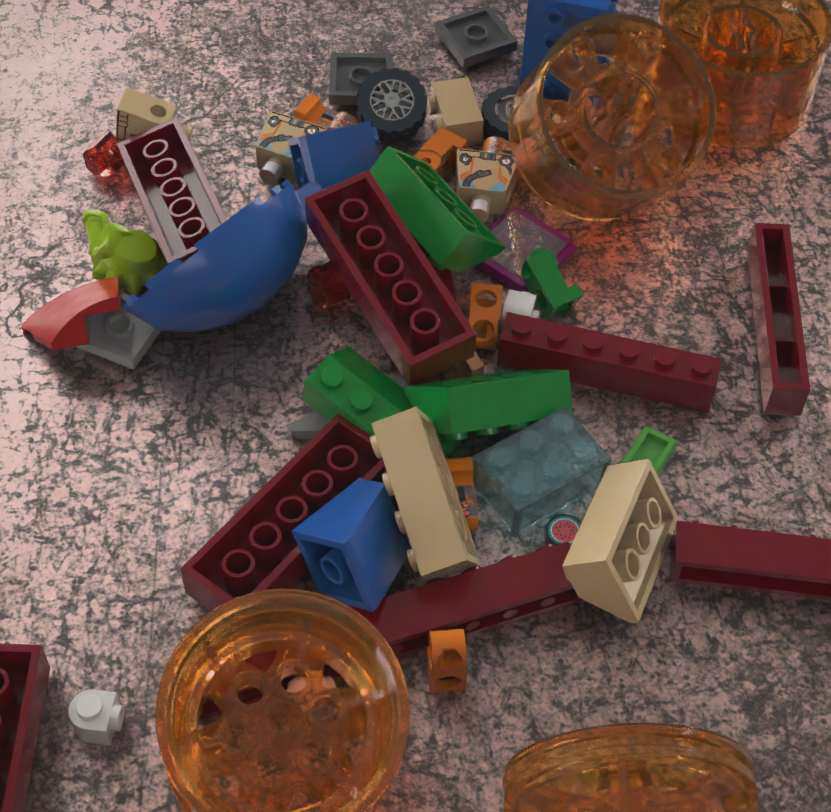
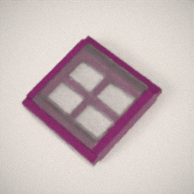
M512 207L488 228L506 248L500 254L475 266L512 290L529 292L520 272L523 262L531 251L540 247L549 249L557 258L558 268L576 251L577 245L572 243V240L521 208Z

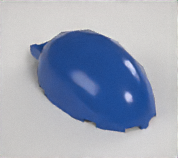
M288 179L281 184L284 190L279 184L269 190L273 197L266 202H263L258 197L194 244L198 252L183 263L178 257L145 283L148 290L143 296L139 295L136 297L133 294L126 299L123 305L130 314L159 331L197 332L231 325L267 305L290 280L299 263L308 238L305 197L321 191V186L315 182H308L295 191Z

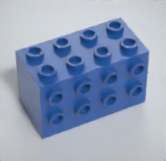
M528 0L520 86L536 90L537 93L545 96L546 101L565 105H572V100L576 96H586L591 99L593 107L595 97L601 98L605 79H601V77L606 78L609 70L610 59H608L606 53H611L614 40L612 30L609 29L615 28L618 10L616 9V4L613 3L618 4L619 0Z

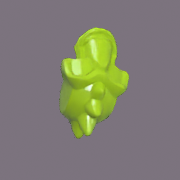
M89 209L83 214L82 222L89 240L88 254L91 255L93 264V279L100 280L119 275L120 285L126 287L131 295L134 294L136 296L142 286H146L145 283L168 265L159 244L146 232L138 231L137 229L130 230L122 225L109 223L108 214L100 210Z

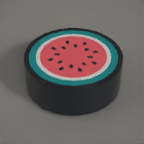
M567 514L554 516L546 525V544L558 545L568 541L571 547L581 522L576 517Z

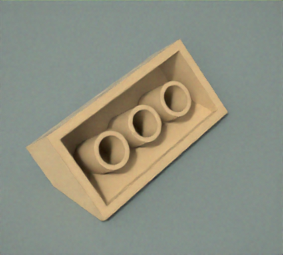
M413 407L371 423L375 435L370 437L371 445L378 459L383 458L387 470L386 473L382 474L383 482L389 496L395 495L399 510L394 512L400 532L402 534L407 533L412 548L407 550V555L415 573L420 572L421 577L432 579L462 572L474 566L481 567L433 420L419 408Z
M650 459L607 466L562 565L566 579L571 582L579 598L629 623H639L673 535L676 522L679 519Z

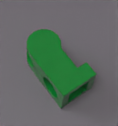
M542 247L535 248L530 252L521 266L520 273L529 292L536 295V304L544 319L546 320L574 307L583 297V294L577 284L568 287L557 268L555 254L549 249Z

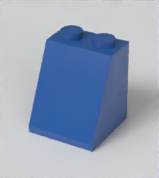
M370 121L287 139L298 189L308 182H315L324 190L370 170L378 159L376 147L379 146L380 142L377 129L371 127Z
M359 478L292 530L320 597L373 612L380 605L408 556L407 550L411 547L406 534H402L399 530L394 514L396 509L392 502L393 496H389L384 483Z

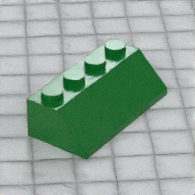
M387 146L370 168V173L410 231L418 246L426 249L430 254L428 260L438 269L444 271L447 268L461 273L500 254L506 248L428 162Z
M350 346L328 355L304 381L303 401L328 421L338 413L371 436L375 435L371 423L413 408L405 395V389ZM437 434L446 459L462 440H445V434Z
M519 369L404 386L405 395L412 406L419 408L433 420L437 434H445V440L467 439L468 432L476 431V435L499 433L498 427L506 426L507 430L529 428L528 422L536 421V425L558 423V417L572 414L569 370Z

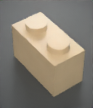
M469 77L432 82L431 96H427V110L429 115H434V132L436 133L442 127L468 140V146L482 144L484 120Z

